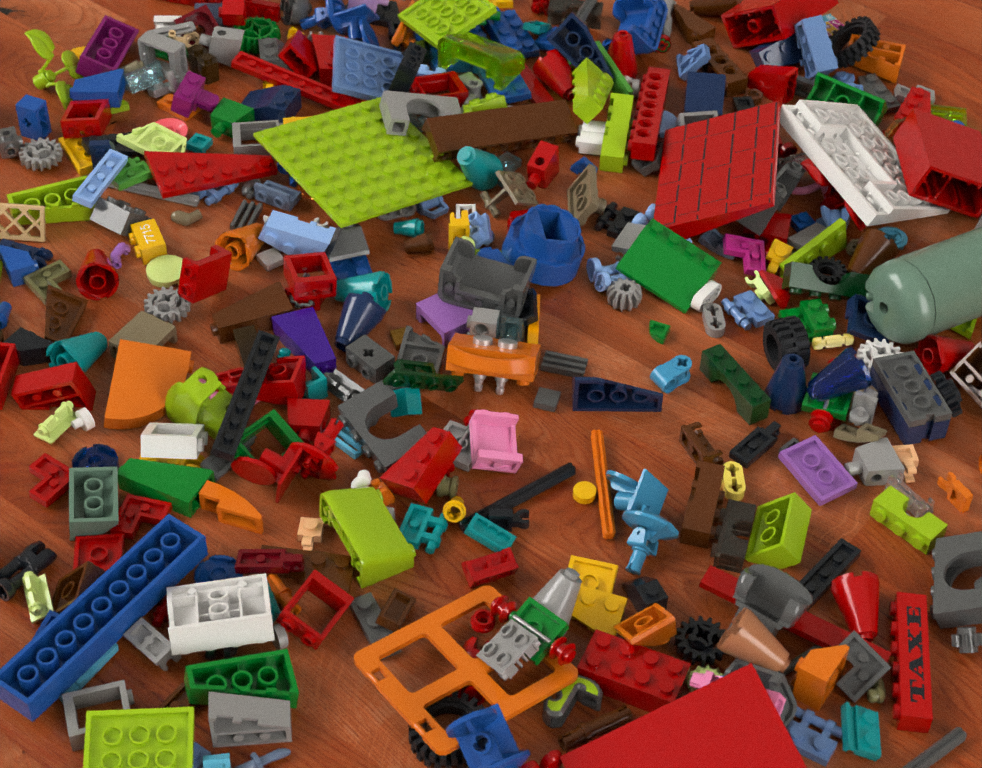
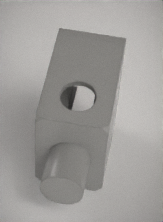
M216 26L212 36L201 33L199 44L208 46V53L214 55L218 62L231 67V61L240 52L245 30Z
M887 437L857 447L852 462H847L844 465V468L851 476L859 475L865 486L901 484L905 470Z

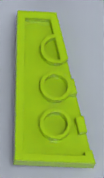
M839 218L780 263V277L783 278L784 265L789 262L810 264L813 259L817 260L820 256L822 259H824V256L829 258L846 249V222Z

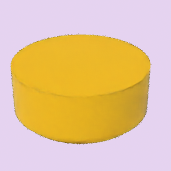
M581 481L575 484L573 488V498L575 501L581 504L592 503L596 498L597 490L595 485L588 481Z

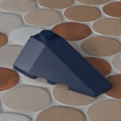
M572 12L547 40L576 68L587 57L602 72L608 73L613 79L614 76L586 24Z
M573 377L572 379L573 411L661 412L663 393L598 377Z

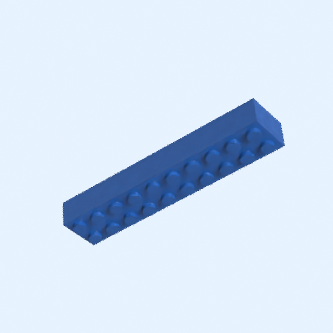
M166 515L0 669V700L34 722L123 637V634L148 613L167 594L166 587L176 586L208 555L205 535L172 515Z

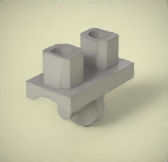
M868 387L863 392L860 390L856 391L848 422L854 423L855 426L864 425L865 423L872 425L878 402L877 391Z

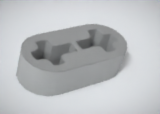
M716 303L705 304L702 319L706 334L712 338H720L724 335L726 327L722 308Z

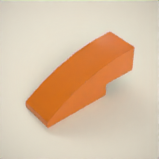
M208 480L205 482L199 492L201 509L217 513L218 522L258 534L263 533L262 515L242 496L220 484Z

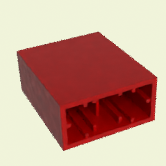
M913 108L893 136L909 196L978 219L982 214L981 132Z

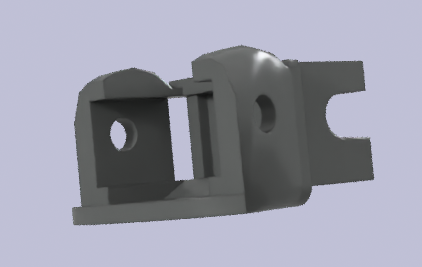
M753 564L749 568L743 569L733 598L737 599L735 605L739 607L734 618L746 607L758 617L774 637L783 627L787 629L793 627L813 604L812 595L800 581L782 570L765 564Z

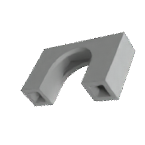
M383 90L379 105L386 133L390 135L406 136L410 123L409 114H421L431 118L462 113L457 97Z

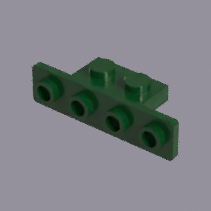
M398 359L394 362L395 369L382 380L383 385L393 387H410L411 389L420 388L445 392L455 391L464 382L463 376L436 374L433 363Z

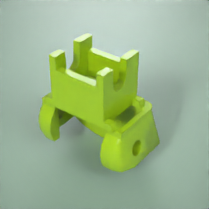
M201 367L184 383L177 382L171 386L166 395V413L168 418L174 423L204 424V432H208V435L215 440L233 395L226 391V387L218 380L217 375L213 371ZM199 379L206 380V383H201ZM218 389L219 392L210 400L209 397Z

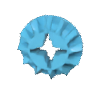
M895 227L879 229L886 233L884 237L888 240L892 238L895 241L898 249L903 250L904 246L907 245L908 237L902 230Z

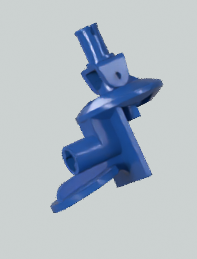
M325 0L326 7L314 8L315 13L313 16L300 20V22H303L300 23L303 30L315 26L325 30L333 26L342 36L348 33L349 39L379 46L377 37L369 23L379 20L380 17L365 3L346 9L342 0Z
M498 703L486 709L464 715L445 729L448 737L457 739L469 768H519L531 755L529 750L518 749Z

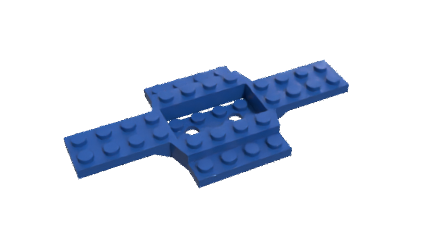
M515 10L501 12L500 21L486 20V25H483L496 46L497 52L481 28V25H477L441 51L428 43L434 57L428 63L433 71H436L437 67H445L446 72L475 73L479 76L487 92H496L499 95H504L506 104L531 99L532 93L515 67L514 62L524 58L539 56L540 49L528 30L522 29L523 22ZM413 31L416 41L423 40L421 36ZM466 35H473L474 37H473V38H469V37L466 36Z

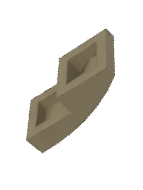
M843 423L835 429L833 438L848 442H873L885 436L887 430L869 423H865L860 428Z

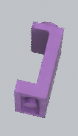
M438 293L416 303V319L420 323L427 321L441 335L442 345L445 348L448 347L455 333L467 334V332H470V328H467L468 315H472L473 310L443 302L439 298Z

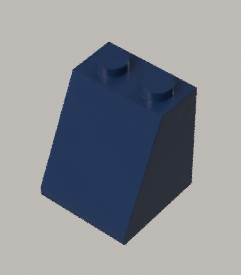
M688 71L684 113L717 110L718 116H721L723 114L726 75Z

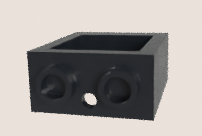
M412 42L409 43L388 91L409 92L427 49Z

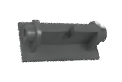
M337 369L333 373L326 372L323 374L327 378V390L343 402L365 390Z

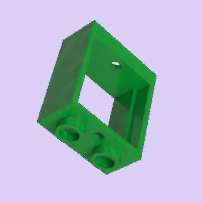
M273 409L245 429L234 458H254L243 444L265 428L271 432L286 451L291 443L303 441L277 411Z

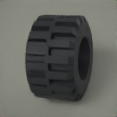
M789 316L765 323L763 347L771 368L775 371L782 357L786 354H797L802 357L806 368L810 361V342L801 320L796 316Z

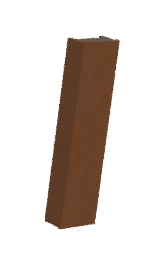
M565 99L426 118L422 127V131H425L432 149L434 162L457 159L459 150L466 146L476 149L482 148V151L493 154L534 148L538 146L541 140L551 144L571 142L578 133Z

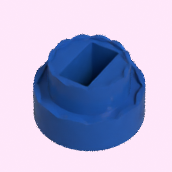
M539 204L531 207L526 214L518 216L513 220L502 244L501 252L508 263L513 266L516 259L520 256L537 259L536 269L531 282L542 286H560L569 283L575 278L586 248L577 218L573 217L568 210L561 209L559 206Z

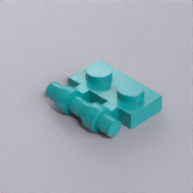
M411 503L400 526V531L408 544L411 543L414 549L418 550L420 544L425 543L427 544L425 552L434 554L435 549L439 548L442 541L440 538L442 533L446 532L448 520L445 519L443 513L440 514L439 518L434 517L433 508ZM428 527L434 529L432 533L426 532Z

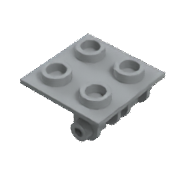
M511 619L483 646L476 656L498 672V675L506 681L508 678L512 679L519 669L515 666V663L522 668L523 665L519 659L522 658L527 663L529 661L527 657L531 658L539 651L538 647L541 643L537 636Z

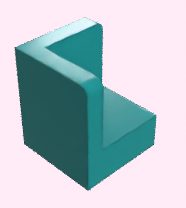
M316 366L311 368V380L306 382V391L302 399L322 400L328 397L327 378Z
M420 388L393 390L396 394L398 407L391 411V417L422 414Z

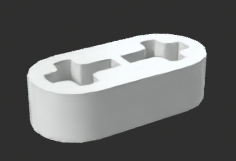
M714 280L707 282L694 295L691 307L699 312H703L704 305L712 303L719 296L722 285Z

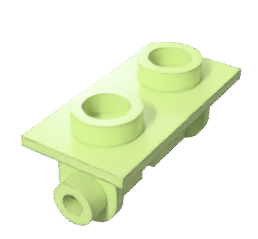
M71 401L62 402L54 415L51 414L43 423L38 425L39 428L33 435L52 445L71 426V421L76 419L75 412L72 409L74 407Z
M32 571L24 573L22 582L24 584L23 587L31 623L33 624L45 618L49 610L54 611L46 575L43 574L38 577Z

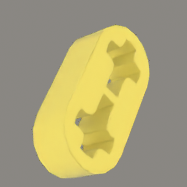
M729 461L724 463L725 470L722 487L727 500L738 502L744 498L746 489L743 468L739 463ZM730 471H732L733 474H735V477H731Z

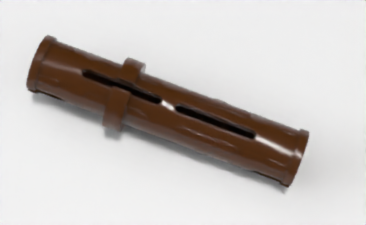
M623 705L590 722H581L573 730L558 735V743L563 748V751H567L581 743H589L595 736L631 721L632 713L626 705Z

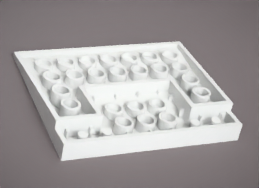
M799 99L796 105L783 104L781 106L780 124L866 226L948 214L950 209L909 196L896 148L857 104Z

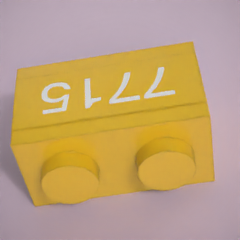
M155 219L130 224L132 233L128 234L131 245H135L136 257L141 258L143 265H147L158 256L167 255L166 243Z

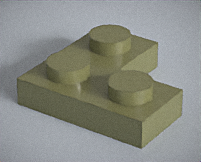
M58 260L24 276L23 279L24 283L46 306L47 286L50 285L62 290L57 284L72 277L71 270L61 260Z

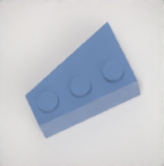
M822 15L802 19L795 24L798 49L801 48L803 57L800 60V66H804L805 78L814 80L817 72L828 75L837 69L838 61L834 55L832 41L828 37L827 26Z

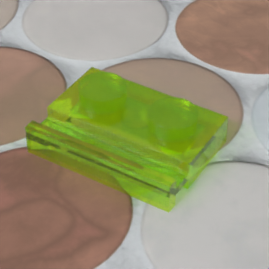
M931 104L932 115L950 121L959 120L967 126L966 108Z

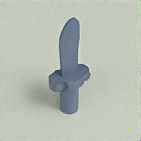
M280 748L262 757L253 752L250 754L251 760L234 768H264V765L290 755L291 750Z

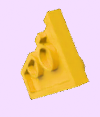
M581 585L571 619H576L593 633L597 629L617 636L618 632L615 631L613 626L622 621L627 598Z

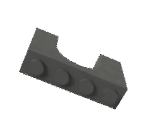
M382 380L338 405L340 415L337 416L338 420L344 424V428L348 427L350 430L349 433L355 443L359 442L362 445L361 449L367 458H372L374 461L373 465L379 474H384L427 433L420 424L393 439H380L369 432L371 425L378 418L398 407L395 392L389 385H383Z
M982 531L936 538L935 549H932L935 567L931 569L934 586H931V596L933 599V605H930L931 618L936 620L940 629L981 624L982 588L958 590L952 588V584L955 578L963 571L972 567L982 566Z

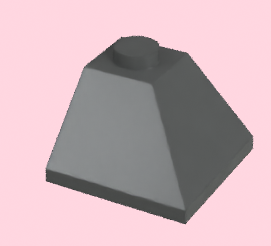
M358 223L344 228L337 227L328 247L324 251L329 262L370 254L362 227Z

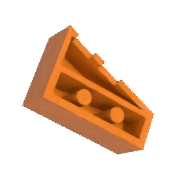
M852 34L848 47L856 42L860 36ZM879 40L877 41V46L872 47L874 50L867 52L868 56L866 58L864 56L861 57L862 61H855L853 66L872 74L875 73L877 76L896 84L906 45Z

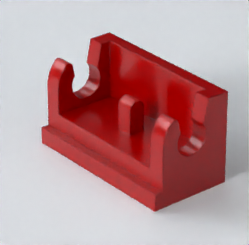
M510 547L461 563L470 589L514 575L519 568Z

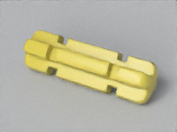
M844 333L843 336L836 334L823 336V339L822 337H814L812 339L814 350H822L823 347L825 349L842 347V344L844 346H851L854 343L853 335Z

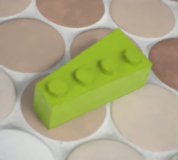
M586 57L572 72V76L575 77L572 80V84L575 86L572 91L575 96L573 98V112L588 124L603 109L614 82L608 73L602 72Z
M611 93L600 154V171L622 173L623 166L628 164L630 151L627 150L633 124L634 95Z
M87 175L6 194L8 203L45 206V223L90 221L96 205L95 203L90 209L72 201L73 194L87 178ZM9 208L10 214L14 219L22 213L17 208ZM29 209L27 211L35 220L40 217V210ZM25 215L17 221L20 225L33 224Z

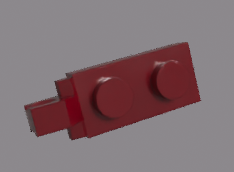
M239 549L234 568L236 574L304 571L305 560L303 554H293L287 552L286 549Z

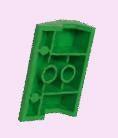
M817 72L814 86L808 97L804 99L857 104L877 127L888 110L884 99L820 72Z
M652 218L615 269L686 314L691 307L694 295L707 282L714 279L722 262Z

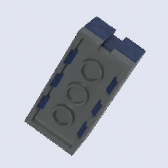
M915 351L873 358L868 382L877 390L878 402L903 445L921 443L923 438L928 439V441L945 438L952 417V411Z

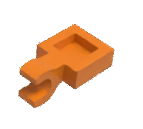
M952 472L947 474L946 479L948 481L940 476L937 485L948 493L946 498L961 514L968 511L973 498L971 491L959 480H956V476Z

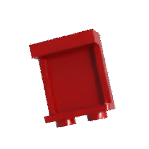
M214 245L211 246L210 255L198 261L188 257L183 258L178 295L194 304L225 291L228 283L232 252Z

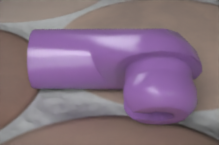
M125 242L118 243L110 253L111 263L115 269L122 267V254L128 255V252L131 251L130 245L125 244Z

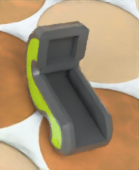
M578 675L574 683L556 693L555 699L551 696L545 699L542 714L543 722L551 728L562 727L577 701L593 710L600 711L603 692L599 684L588 677Z

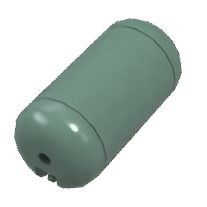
M982 227L894 258L873 269L865 283V288L869 291L866 293V300L870 301L866 304L865 308L871 323L882 336L895 343L912 344L926 338L927 335L938 334L982 316Z

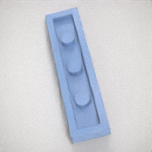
M109 149L73 194L72 201L91 209L126 165L128 156Z

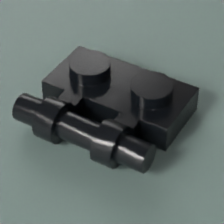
M611 202L606 206L603 215L597 218L594 228L596 231L605 229L607 230V236L617 239L628 222L631 223L633 218L640 212L624 206L621 211L616 210L618 204Z

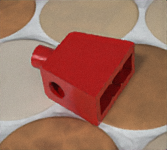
M542 140L539 142L527 164L528 180L526 184L532 190H535L537 187L546 189L559 173V146Z
M774 213L760 236L745 226L743 233L755 235L754 239L762 240L764 244H772L774 239L787 244L792 214Z
M287 398L288 425L304 443L310 444V441H315L317 432L323 433V430L328 426L331 418L330 400Z

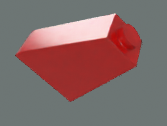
M298 30L285 43L278 56L295 73L309 78L318 69L312 42Z
M760 65L749 72L747 87L761 91L765 98L772 102L779 101L782 106L794 99L799 69L788 66Z

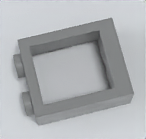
M150 30L137 39L140 61L143 60L146 72L168 80L166 71L173 70L175 76L185 77L188 72L185 43ZM155 49L168 53L169 63L157 59Z
M279 120L232 123L234 154L271 155L261 144L242 145V141L256 140L253 133L279 126Z
M125 680L62 694L72 751L84 749L85 728L79 727L77 709L119 699L122 700L123 709H130V705L135 704L132 689H126Z

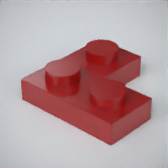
M46 453L40 456L29 466L30 473L41 479L29 491L30 498L48 508L69 489L70 467Z
M127 494L118 511L119 524L110 529V534L124 533L125 538L133 540L142 522L157 525L166 515L171 513L173 509L172 503Z

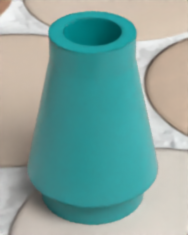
M416 218L394 222V234L408 237H416L423 234L425 231L424 221Z

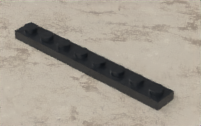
M261 330L258 331L210 455L233 462L278 345L279 336Z

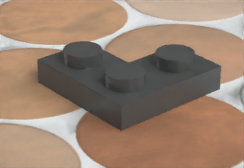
M854 630L839 644L850 647L847 661L853 668L836 685L855 704L891 669V666Z

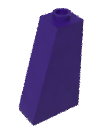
M313 307L272 316L274 335L280 337V342L294 356L305 355L306 369L310 373L311 368L314 366L322 374L326 372L333 373L337 369L336 357Z

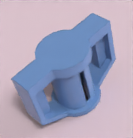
M442 196L415 204L416 211L420 215H425L431 219L438 218L449 211V207L443 201ZM435 206L440 207L434 211H429V209Z

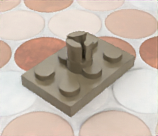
M591 164L587 165L567 189L568 211L573 217L578 219L580 226L586 223L587 218L592 213L602 214L607 205L605 199L598 197L596 167Z

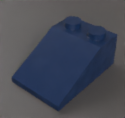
M286 85L249 92L241 104L254 108L255 121L279 120V123H283V118L295 117L301 109V90Z

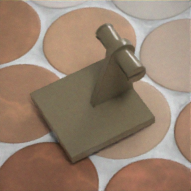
M498 170L496 175L503 184L504 189L492 199L487 191H483L480 194L485 203L484 207L487 210L489 209L493 218L501 215L496 204L508 196L511 197L515 205L537 206L539 204L535 193L528 188L524 176L519 172Z

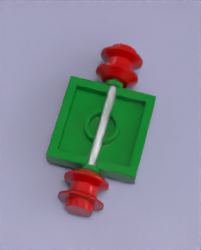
M832 358L828 361V367L825 370L826 375L812 373L801 411L811 413L808 425L817 433L828 432L833 418L846 421L857 382L845 380L850 366L842 358Z
M507 595L496 597L492 601L490 606L492 617L499 616L501 623H506L513 619L539 638L538 640L541 643L538 647L539 651L531 658L527 657L533 664L537 666L548 652L550 659L558 657L557 662L560 666L573 661L576 656V646L574 643L566 645L567 639L562 637L570 628L567 622L531 597L524 602L517 612V603L515 601L508 603L509 598Z

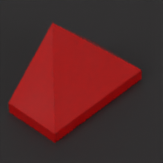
M764 270L759 271L774 300L781 309H786L791 294H789V290L782 289L783 278Z

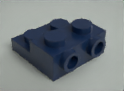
M855 294L847 301L845 319L848 320L847 334L871 342L874 341V338H877L879 342L886 339V343H889V340L882 336L870 321L865 308L866 304L870 301L866 300V297L863 295Z

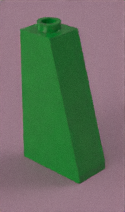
M129 458L118 469L119 489L136 496L171 502L172 511L189 518L200 507L199 492L205 482L208 480L215 483L214 471L204 468Z

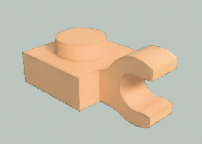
M913 444L892 446L905 468L903 474L904 482H915L913 474H917L916 467H918L919 459Z
M301 517L297 540L302 541V550L313 551L314 542L321 543L325 526L321 518Z

